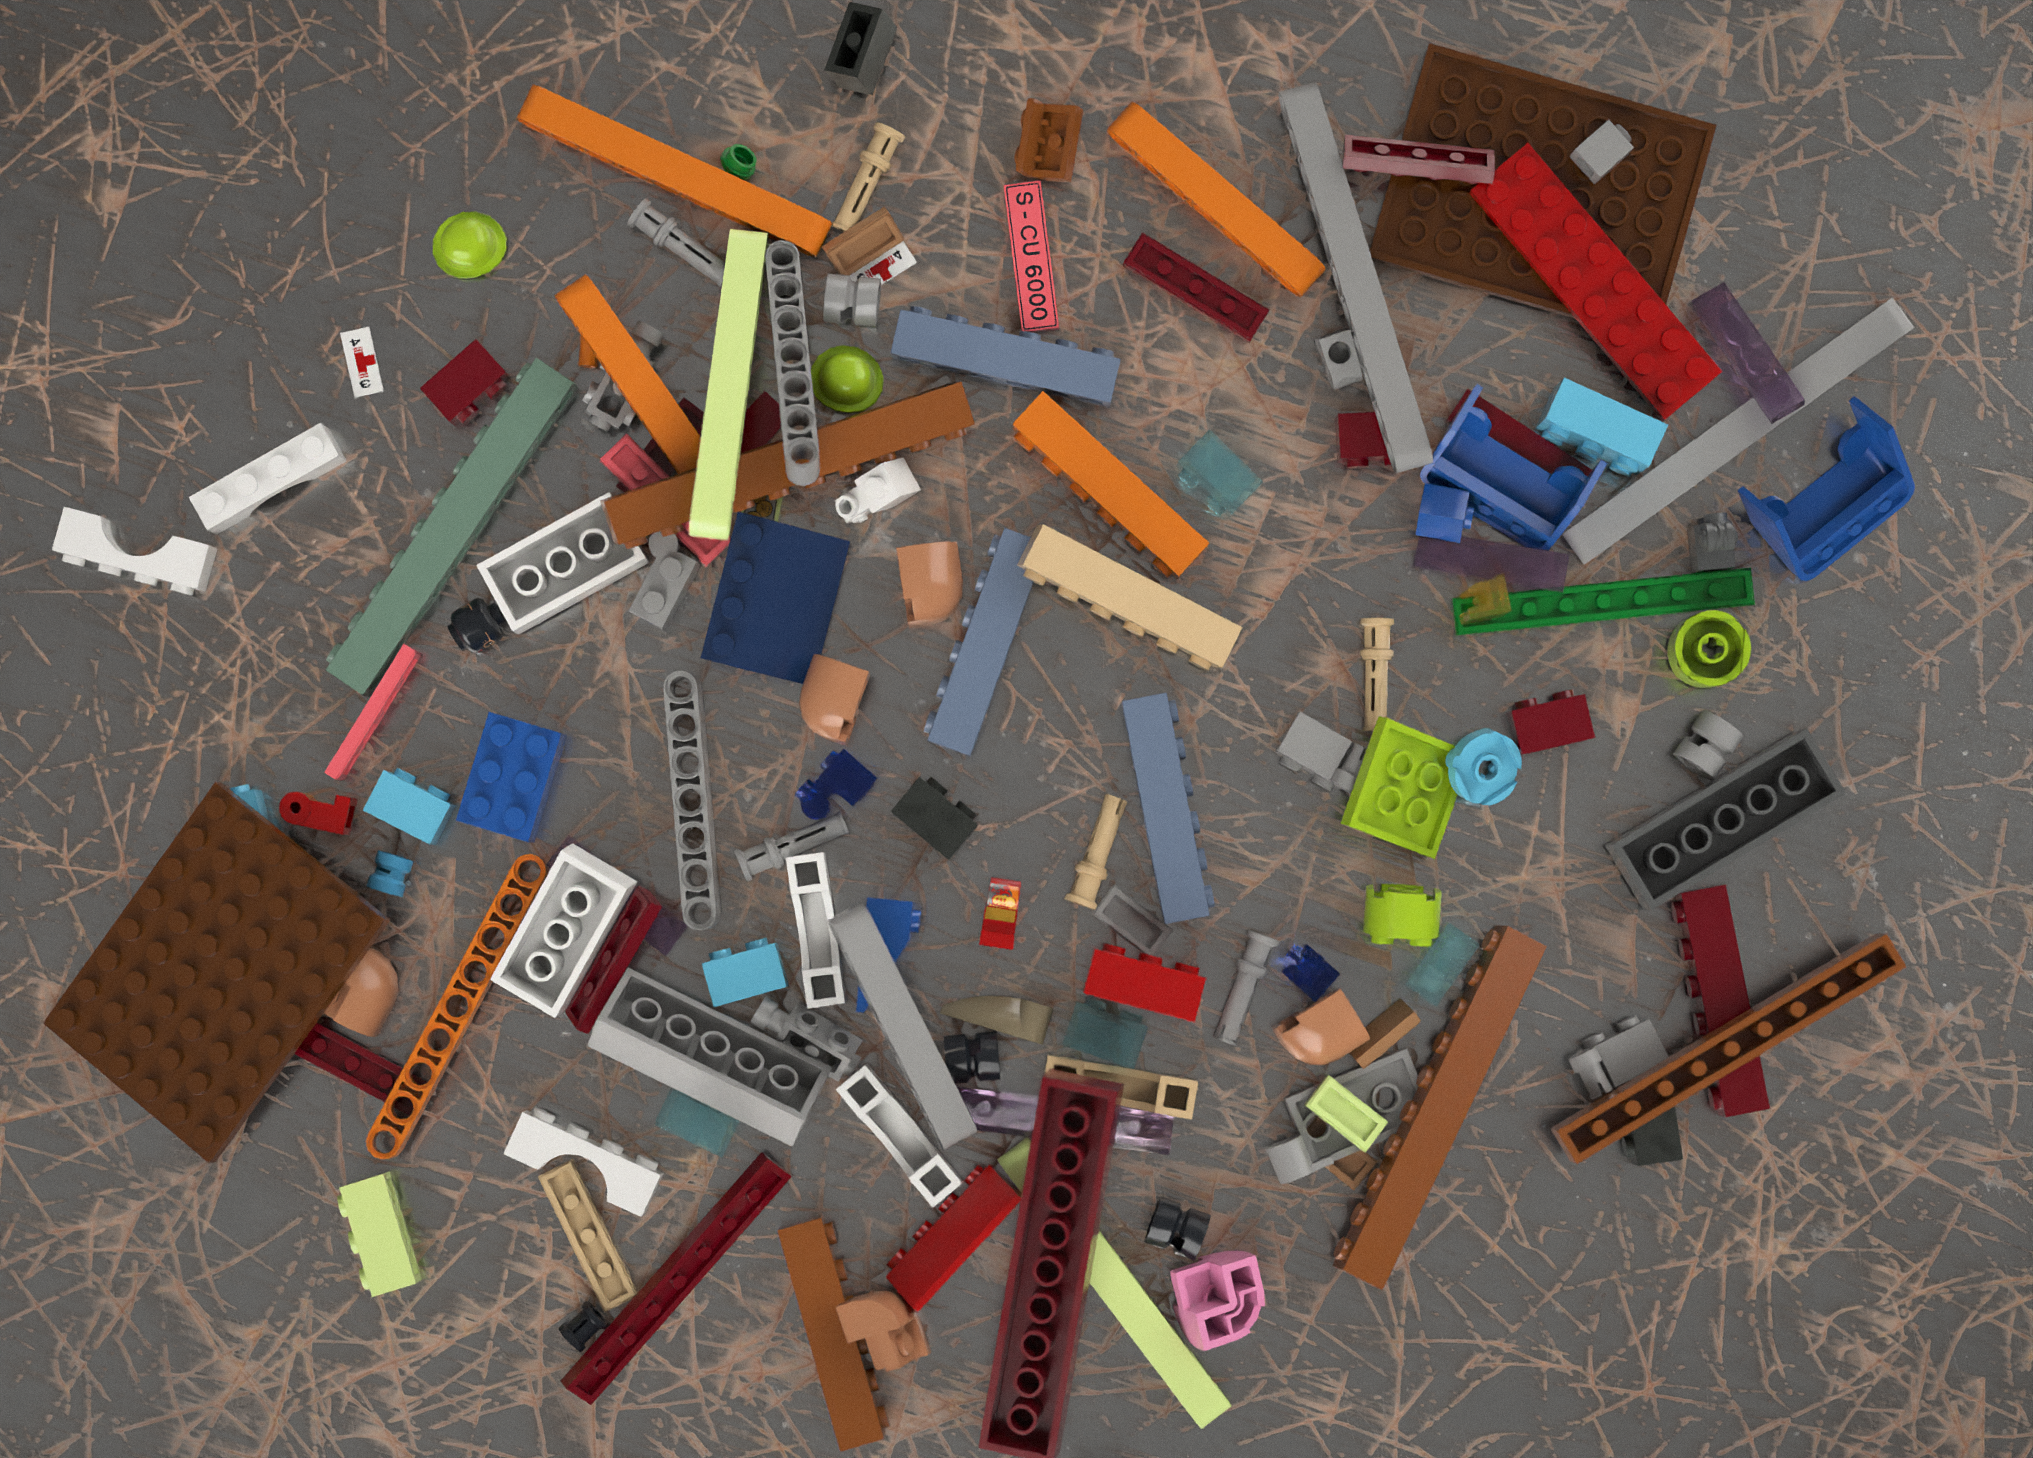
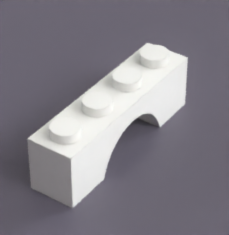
M319 423L195 493L189 499L206 529L212 533L219 534L249 517L255 508L272 496L301 482L314 480L347 460L330 429Z
M68 507L63 508L52 547L53 551L63 554V562L84 567L86 560L99 564L98 571L120 577L122 570L136 573L135 581L153 586L157 585L158 580L172 583L170 590L190 596L193 595L194 589L206 592L217 553V548L210 545L172 536L161 549L145 556L128 555L115 542L111 532L110 520Z
M821 852L787 857L786 864L790 892L800 941L807 1009L846 1003L847 997L840 948L827 921L833 918L835 913L826 853Z
M868 1063L836 1089L859 1119L872 1130L889 1150L909 1180L932 1208L962 1184L963 1179Z
M535 1107L533 1112L529 1110L522 1112L503 1154L537 1170L556 1156L573 1154L585 1157L600 1169L605 1178L607 1202L640 1217L646 1214L664 1172L657 1169L658 1162L638 1154L636 1159L622 1153L624 1150L623 1146L608 1139H603L602 1143L588 1138L590 1132L578 1125L569 1123L567 1128L553 1122L556 1117L555 1115Z

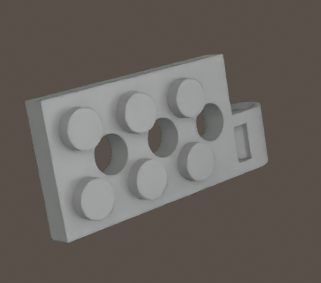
M1407 1048L1381 1057L1364 1069L1360 1066L1333 1077V1079L1388 1121L1372 1145L1388 1139L1393 1133L1396 1134L1402 1122L1400 1120L1401 1110L1409 1099H1413L1418 1088L1416 1085L1418 1074ZM1319 1084L1283 1098L1297 1134L1266 1148L1280 1184L1300 1179L1333 1164L1338 1159L1360 1151L1359 1148L1327 1123L1326 1130L1320 1137L1313 1138L1308 1134L1306 1124L1311 1117L1317 1115L1305 1107L1304 1104ZM1382 1087L1391 1088L1395 1094L1393 1105L1387 1109H1382L1376 1103V1093Z

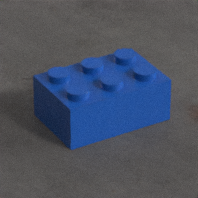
M489 712L456 821L534 843L567 735Z

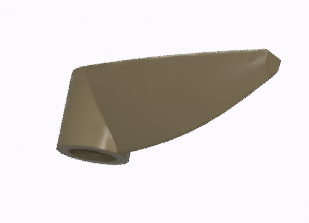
M978 996L944 1004L940 1014L1043 1045L1054 1009L1019 998Z

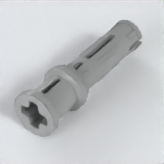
M645 198L636 207L627 225L631 228L637 227L653 239V244L657 247H668L691 266L717 283L721 288L725 262L680 230L675 218H667L653 208L651 201Z
M839 811L835 815L805 826L774 840L773 837L769 838L768 836L759 845L745 851L737 849L734 852L748 882L752 880V875L771 867L781 868V865L784 864L783 860L787 857H793L842 835H847L849 831Z
M1252 930L1247 932L1249 940L1242 959H1237L1236 969L1239 971L1220 1023L1213 1036L1235 1046L1260 979L1264 980L1265 976L1267 977L1269 971L1266 967L1273 948L1278 947L1280 941Z

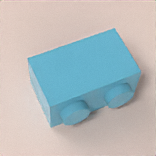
M398 767L394 773L383 770L363 811L429 845H436L456 807L455 804L447 801L451 794L431 784L428 790L414 784L417 777Z
M767 938L745 943L747 951L732 955L731 948L709 953L710 961L702 963L713 1007L788 987L789 983L778 944H768Z

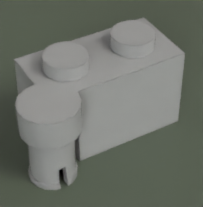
M659 531L653 533L649 538V550L656 559L638 591L629 612L667 631L701 565L694 559L679 552L680 544L675 534L662 537Z
M1298 712L1275 753L1282 756L1279 762L1297 773L1303 768L1314 774L1311 781L1330 792L1336 787L1351 794L1365 754L1361 760L1359 758L1365 747L1357 743L1354 744L1351 740L1306 714Z
M1636 1015L1624 1019L1616 1024L1618 1031L1604 1036L1603 1032H1599L1582 1041L1584 1047L1577 1050V1054L1568 1058L1574 1073L1579 1072L1591 1099L1602 1096L1601 1092L1608 1093L1613 1087H1617L1637 1077L1668 1058L1650 1019L1642 1018L1638 1020Z

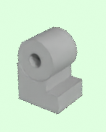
M1343 328L1314 338L1317 351L1320 353L1333 390L1363 380L1351 329Z

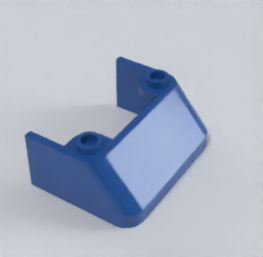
M1476 384L1433 450V463L1424 465L1420 472V478L1424 484L1470 491L1467 506L1475 507L1474 516L1530 550L1547 552L1583 508L1607 463L1600 460L1588 476L1584 475L1580 469L1574 466H1560L1552 474L1548 473L1488 436L1492 428L1490 419L1482 409L1473 407L1474 402L1483 387Z
M1855 396L1849 400L1857 424L1846 430L1840 437L1838 453L1841 460L1791 501L1785 504L1778 496H1769L1759 500L1744 486L1737 490L1752 525L1787 568L1802 581H1808L1818 576L1902 508L1911 499L1915 490V483L1894 427Z

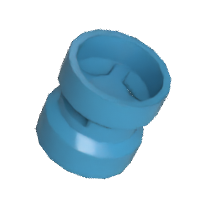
M377 850L374 860L377 866L375 872L369 875L366 886L384 893L403 897L406 888L404 883L405 875L411 872L414 861Z

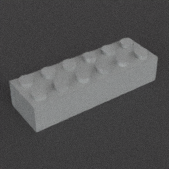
M629 967L598 1016L587 1045L792 1147L817 1101L832 1068Z

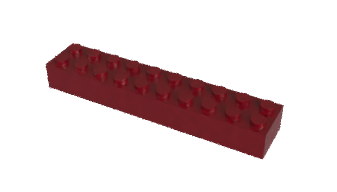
M1049 1069L1042 1076L978 1446L980 1449L1021 1458H1057L1060 1453L1124 1089L1123 1083Z

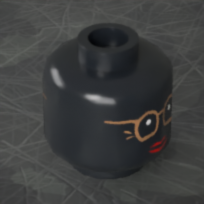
M475 598L455 610L450 617L451 624L447 626L451 636L462 651L468 649L470 652L477 654L502 639L504 633L501 624L506 622V619L495 602L488 605L484 599Z

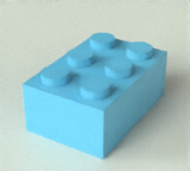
M1563 378L1553 388L1535 429L1543 432L1541 437L1559 446H1562L1563 442L1576 447L1575 453L1591 461H1596L1597 458L1611 463L1609 468L1612 471L1630 477L1632 473L1638 475L1650 466L1668 424L1567 378Z

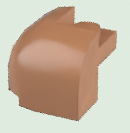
M934 542L897 547L909 629L932 626L946 621L957 611L963 598V578L957 542Z
M813 654L799 699L801 715L808 727L824 739L847 747L859 715L858 708L868 683L870 672L835 659Z
M371 947L327 1007L324 1014L353 1031L369 1037H377L396 1003L400 990L398 989L397 973L391 964L392 961Z
M1339 988L1307 1008L1302 1007L1271 1027L1282 1046L1291 1056L1309 1065H1326L1337 1061L1370 1040L1364 1025Z
M869 1292L850 1298L836 1306L847 1342L850 1343L865 1338L875 1370L883 1368L886 1369V1372L896 1370L914 1359L931 1353L918 1313L896 1292Z

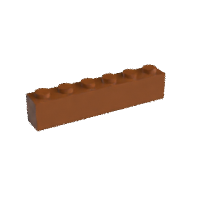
M824 1215L782 1226L777 1230L840 1452L883 1440L886 1434L885 1428L890 1427V1422L885 1405H877L874 1392L880 1390L874 1368L867 1369L864 1355L869 1354L866 1340L864 1338L848 1343L836 1310L837 1305L854 1296H846L843 1281L848 1280L847 1270L843 1258L836 1259L832 1245L838 1243L832 1221L826 1223Z

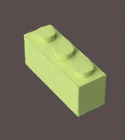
M390 1171L339 1187L341 1195L337 1196V1202L342 1216H348L352 1231L348 1232V1239L353 1253H359L363 1267L359 1268V1276L365 1290L370 1289L372 1297L421 1281L422 1277Z

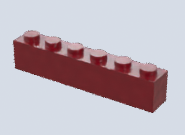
M1715 885L1683 891L1675 896L1676 901L1671 902L1673 919L1676 924H1681L1683 938L1678 941L1682 960L1688 961L1691 975L1686 976V986L1690 998L1696 999L1698 1013L1693 1014V1021L1698 1036L1707 1035L1750 1009L1726 885ZM1760 1055L1712 1083L1713 1087L1708 1088L1712 1110H1717L1719 1116L1731 1117L1770 1109Z

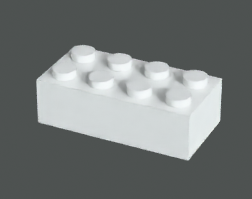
M610 492L476 565L513 632L519 635L650 563L641 545L626 549L625 544L617 545L614 543L600 502L602 499L613 496Z
M573 843L562 849L490 980L554 1018L559 1016L570 1004L637 881Z

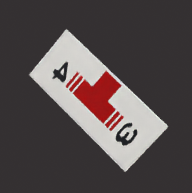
M903 241L851 274L850 278L854 282L860 276L880 278L881 285L917 263V261Z
M364 327L340 333L354 397L358 398L383 392L370 328Z

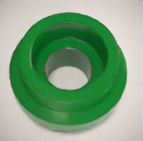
M735 144L732 147H728L720 156L721 165L724 171L747 180L755 173L756 156L744 145Z

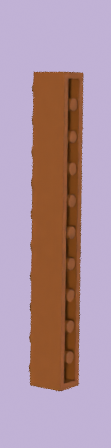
M954 381L817 427L820 474L812 484L805 485V489L825 483V475L839 471L840 477L862 470L860 463L874 459L876 465L896 459L895 451L909 447L910 452L913 453L931 447V439L944 435L945 440L948 441L966 435L965 428L975 425L962 382ZM783 439L740 453L733 505L734 513L754 507V499L768 495L769 501L791 494L789 487L796 484L792 483L786 474ZM799 459L795 461V463L798 464H806L809 462V460L807 459ZM697 468L600 500L614 543L617 545L625 544L626 549H630L647 543V535L660 531L662 537L683 531L682 524L690 521Z
M1496 925L1484 937L1481 945L1484 951L1478 963H1474L1466 975L1465 983H1467L1463 995L1453 1002L1449 1011L1451 1020L1446 1030L1441 1031L1434 1041L1432 1050L1435 1053L1429 1065H1425L1417 1077L1416 1085L1418 1088L1412 1100L1409 1099L1401 1110L1400 1120L1402 1122L1396 1134L1390 1135L1383 1149L1385 1157L1380 1167L1375 1168L1367 1181V1189L1369 1190L1363 1203H1358L1350 1217L1352 1226L1346 1238L1342 1237L1335 1247L1333 1257L1336 1259L1332 1265L1333 1267L1378 1289L1383 1290L1547 948V946L1509 926Z
M1876 933L1550 1129L1568 1159L1578 1164L1907 966L1888 934Z

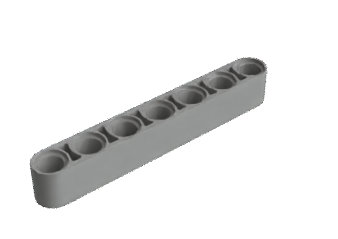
M780 240L768 246L765 260L785 470L788 479L792 483L805 486L817 480L820 474V460L801 268L797 247L789 241ZM787 263L788 265L778 266L777 264ZM783 295H791V296H792V297L787 298V299H786V298H780V297L783 296ZM787 327L795 328L792 331H785L783 329ZM788 360H798V361H799L798 363H795V364H788V363H786ZM795 392L803 394L798 397L789 396L791 393ZM798 425L806 427L805 429L800 431L791 429L794 426ZM799 459L809 460L806 464L795 463Z
M678 670L667 676L664 681L663 692L682 916L688 927L694 930H708L715 927L721 919V901L703 688L697 676L687 671ZM688 678L691 682L692 690L686 698L680 699L675 694V684L680 679ZM690 715L694 719L695 728L690 735L682 736L677 728L678 722L683 716ZM687 753H694L698 759V766L695 771L687 774L681 768V759ZM691 790H696L701 796V804L694 811L687 810L684 805V797ZM698 827L704 833V842L699 848L693 849L687 842V835L691 829ZM697 865L703 866L708 874L706 882L699 887L694 885L690 879V872ZM701 902L707 904L711 911V916L705 924L698 923L693 916L695 906Z
M861 902L827 920L941 1148L945 1150L976 1133L977 1128L865 905Z

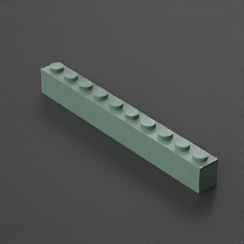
M535 358L532 364L527 362L519 371L516 377V381L519 384L511 395L506 393L501 398L495 408V412L498 415L490 426L485 424L480 429L474 439V443L477 446L469 457L463 456L453 470V474L456 477L448 489L442 487L432 501V506L435 508L427 520L421 518L411 533V537L414 539L407 550L401 549L395 555L390 564V568L393 570L386 581L380 580L374 586L369 595V599L372 601L365 612L359 611L351 620L348 626V630L351 633L343 644L338 642L329 653L326 661L330 664L326 671L363 696L370 697L402 645L407 643L578 389L574 382L538 358Z

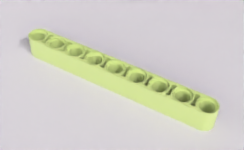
M730 229L691 507L689 536L722 540L729 539L765 272V254L768 248V233L738 229Z
M1025 1137L997 1159L1021 1193L1023 1191L1031 1140L1028 1137ZM1099 1230L1090 1284L1193 1420L1203 1429L1232 1405Z

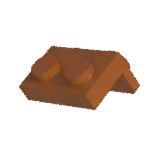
M1028 98L1026 109L1021 115L1022 134L1020 145L1015 151L1016 171L1031 180L1071 182L1083 109L1077 105L1044 104L1036 98Z

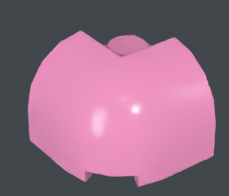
M1245 1251L1212 1253L1198 1257V1262L1170 1271L1177 1301L1172 1306L1183 1334L1193 1346L1207 1351L1239 1340L1251 1333L1249 1329L1256 1322L1261 1306H1265L1264 1289L1256 1255Z

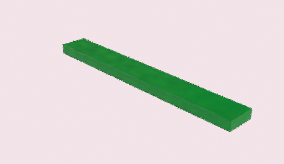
M1751 568L1457 597L1451 599L1455 636L1753 606L1755 605Z

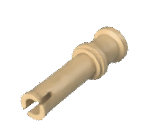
M875 123L873 127L875 133L867 150H862L860 154L862 164L847 192L834 222H832V227L843 233L858 224L881 174L889 171L892 166L889 161L898 143L903 142L905 139L902 133L885 124Z
M1361 618L1360 622L1364 626V649L1360 650V656H1362V660H1365L1363 731H1373L1378 716L1387 718L1388 660H1392V657H1394V651L1390 649V626L1394 625V619Z
M1104 795L1083 861H1079L1075 865L1074 869L1077 871L1071 891L1065 894L1064 900L1096 910L1097 904L1095 899L1101 881L1106 880L1108 875L1106 874L1107 870L1104 868L1128 801L1112 795Z

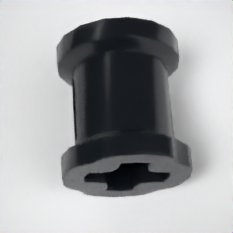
M588 1301L581 1305L583 1310L567 1325L563 1323L558 1327L567 1342L579 1352L586 1348L585 1343L600 1328L605 1330L609 1326L605 1317Z

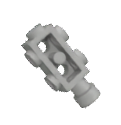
M638 320L631 334L634 336L633 340L650 365L653 366L654 362L649 360L648 357L654 347L658 348L664 334ZM605 372L599 384L594 381L591 382L582 399L583 402L588 404L584 412L591 415L588 422L606 432L609 431L610 427L619 429L622 423L629 426L636 414L607 372ZM611 397L616 401L614 411H606L603 408L602 402L605 398Z
M768 997L763 999L750 1023L762 1030L765 1027L778 1034L775 1040L822 1063L828 1064L832 1068L827 1078H833L839 1082L843 1074L849 1077L852 1075L861 1060V1057L855 1053L863 1040L819 1015L814 1010L807 1009L806 1006L797 1002L789 1015L777 1008L779 1004Z

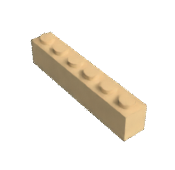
M1044 524L1036 526L1017 566L1025 569L1023 574L1025 578L1042 586L1045 581L1058 586L1059 588L1056 593L1075 603H1077L1079 598L1091 603L1090 611L1108 620L1111 619L1112 615L1124 620L1123 628L1141 637L1144 636L1145 632L1158 638L1156 645L1174 654L1177 653L1178 649L1191 655L1190 663L1209 671L1211 666L1223 668L1243 628Z

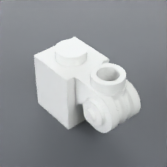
M903 457L881 463L854 480L857 487L852 488L849 486L843 489V493L835 500V507L837 513L844 518L846 524L852 522L853 524L862 523L868 519V514L893 508L921 491Z

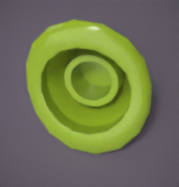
M461 212L449 217L438 228L433 239V256L438 267L448 275L461 279L476 278L489 273L500 264L506 253L507 237L501 225L489 215L479 212Z
M841 345L829 348L820 354L811 366L814 396L823 405L834 411L844 413L864 411L874 405L883 392L884 376L879 363L871 354L858 347Z

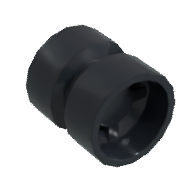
M997 1031L976 1033L973 1039H968L965 1034L944 1036L945 1063L955 1084L969 1083L973 1076H976L980 1082L1001 1080Z
M1161 1196L1150 1220L1144 1243L1163 1250L1171 1246L1173 1247L1174 1254L1195 1261L1205 1238L1211 1215L1194 1208L1183 1211L1180 1203Z

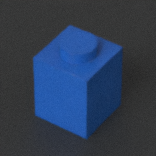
M1425 483L1416 535L1460 543L1463 528L1471 529L1475 507L1467 506L1470 491Z

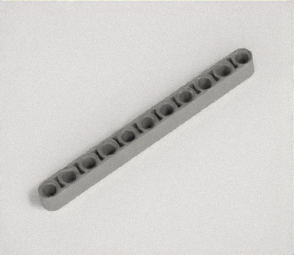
M1312 82L1280 91L1279 102L1346 321L1349 329H1351L1359 363L1392 468L1396 474L1433 463V455L1317 83Z
M1893 298L1889 299L1562 534L1585 565L1911 331L1914 326Z

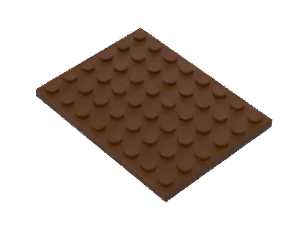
M1429 43L1401 140L1494 150L1495 170L1524 145L1529 143L1656 294L1667 304L1717 125ZM1610 120L1614 126L1619 124L1629 133L1632 139L1630 143L1634 148L1628 156L1594 185L1570 156L1580 144L1606 121ZM1391 174L1369 249L1373 261L1574 318L1469 194L1470 190L1477 184H1470L1459 180H1432L1421 176H1394Z
M215 782L43 1024L205 1161L215 1163L390 922V919L222 782Z

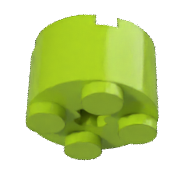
M1707 610L1684 619L1676 626L1668 641L1667 655L1672 671L1678 679L1696 688H1714L1734 680L1745 669L1751 655V641L1747 631L1731 614L1718 610ZM1709 641V646L1716 648V654L1707 658V653L1702 651V645L1707 644Z
M1373 884L1366 885L1363 932L1370 934L1371 942L1376 944H1394V938L1408 939L1409 945L1432 946V939L1439 937L1442 891L1433 888V895L1424 894V886L1409 884H1381V891H1374Z

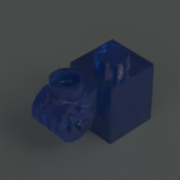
M843 748L839 754L833 750L819 766L823 770L819 778L815 782L808 779L794 796L801 802L802 812L807 817L813 820H820L828 816L831 805L827 798L832 795H839L855 808L879 779Z
M1306 943L1301 947L1298 944H1294L1280 959L1284 966L1279 972L1313 1002H1316L1340 975L1336 969L1324 960L1321 954L1315 952Z

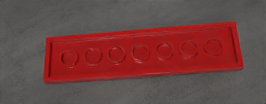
M1529 143L1524 145L1495 170L1493 184L1479 183L1470 190L1469 194L1662 421L1667 419L1723 372Z

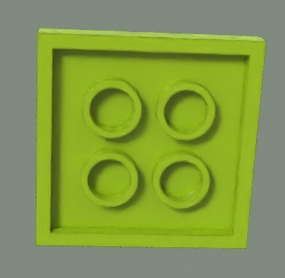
M1378 716L1341 824L1425 857L1435 859L1458 795L1450 784L1448 767L1445 762L1448 752L1454 749L1455 746L1389 718Z

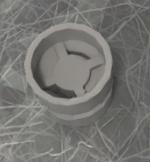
M828 273L823 321L845 324L848 319H853L855 325L876 327L880 306L881 279L860 276L854 282L849 275Z
M1703 710L1691 727L1693 735L1685 736L1673 755L1696 773L1714 781L1726 764L1724 755H1732L1744 736L1738 729L1721 717Z

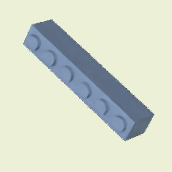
M910 306L909 311L900 309L891 348L892 359L1037 392L1044 391L1046 394L1110 408L1120 365V359L1115 358L1114 352L1111 350L1093 347L1092 352L1077 349L1078 344L1068 340L1056 339L1055 344L1040 341L1041 335L1028 331H1020L1019 336L1004 333L1005 328L997 324L983 323L981 328L968 325L967 318L947 314L946 319L931 316V310L921 307Z
M1004 528L1002 536L995 534L987 554L993 557L989 571L981 570L975 587V591L981 594L976 607L968 606L962 626L967 627L968 630L964 641L956 640L949 659L950 662L955 663L950 677L943 676L936 695L942 698L938 712L930 711L923 732L930 734L927 740L929 743L968 757L972 755L1034 583L1023 576L1025 569L1017 566L1031 538L1029 536Z
M1167 693L1122 701L1121 705L1164 924L1210 916L1208 908L1215 907L1211 885L1204 886L1201 871L1208 870L1204 848L1197 849L1194 834L1201 833L1197 811H1189L1187 797L1193 796V788L1190 774L1183 775L1180 760L1186 759L1183 738H1175L1173 723L1179 722L1176 701H1168Z

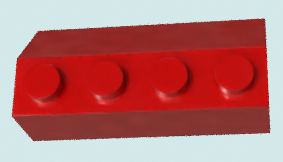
M990 1162L984 1169L978 1164L963 1180L968 1186L961 1194L957 1196L952 1192L937 1208L942 1212L933 1224L926 1220L912 1235L916 1240L913 1246L907 1252L900 1248L886 1263L890 1268L886 1274L887 1280L917 1313L1021 1201L1022 1193Z

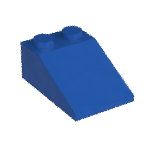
M867 898L866 908L896 965L912 939V932L919 933L921 910H915V902ZM858 987L856 1012L864 1013L868 1010L869 1005L860 987Z

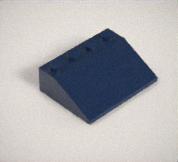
M738 512L700 658L803 684L813 654L822 655L851 541Z

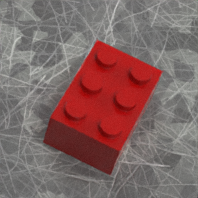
M1103 943L1101 950L1093 948L1082 990L1084 994L1195 1022L1206 981L1205 977L1198 975L1200 968L1176 962L1175 968L1172 969L1161 966L1163 958L1141 952L1138 959L1124 956L1125 948Z

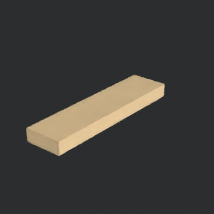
M574 1159L539 1175L538 1178L604 1313L634 1298L638 1290Z

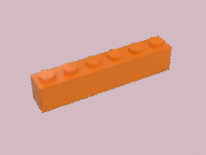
M1044 391L1038 395L1012 424V429L1016 432L1013 438L1028 452L1034 448L1044 457L1041 464L1055 477H1058L1060 473L1072 483L1068 487L1069 490L1082 502L1085 503L1089 498L1099 507L1096 514L1108 526L1113 528L1117 524L1127 533L1124 540L1138 553L1143 549L1146 550L1154 558L1151 564L1164 577L1168 578L1172 574L1178 580L1208 547L1209 542Z

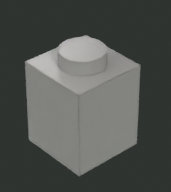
M1608 120L1573 151L1570 158L1595 185L1628 156L1634 147L1630 143L1632 139L1629 133L1621 125L1616 124L1614 126Z

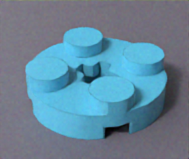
M1490 728L1476 730L1463 737L1455 748L1448 752L1445 761L1448 767V778L1456 794L1472 803H1480L1482 805H1493L1508 797L1517 784V781L1514 780L1517 775V768L1521 770L1522 766L1520 751L1514 741ZM1484 760H1491V763L1487 766L1488 773L1486 775L1480 773V764Z

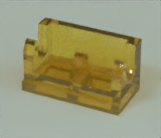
M1504 574L1496 575L1489 581L1475 583L1459 596L1460 599L1475 597L1472 602L1476 605L1459 615L1461 625L1500 618L1511 612Z

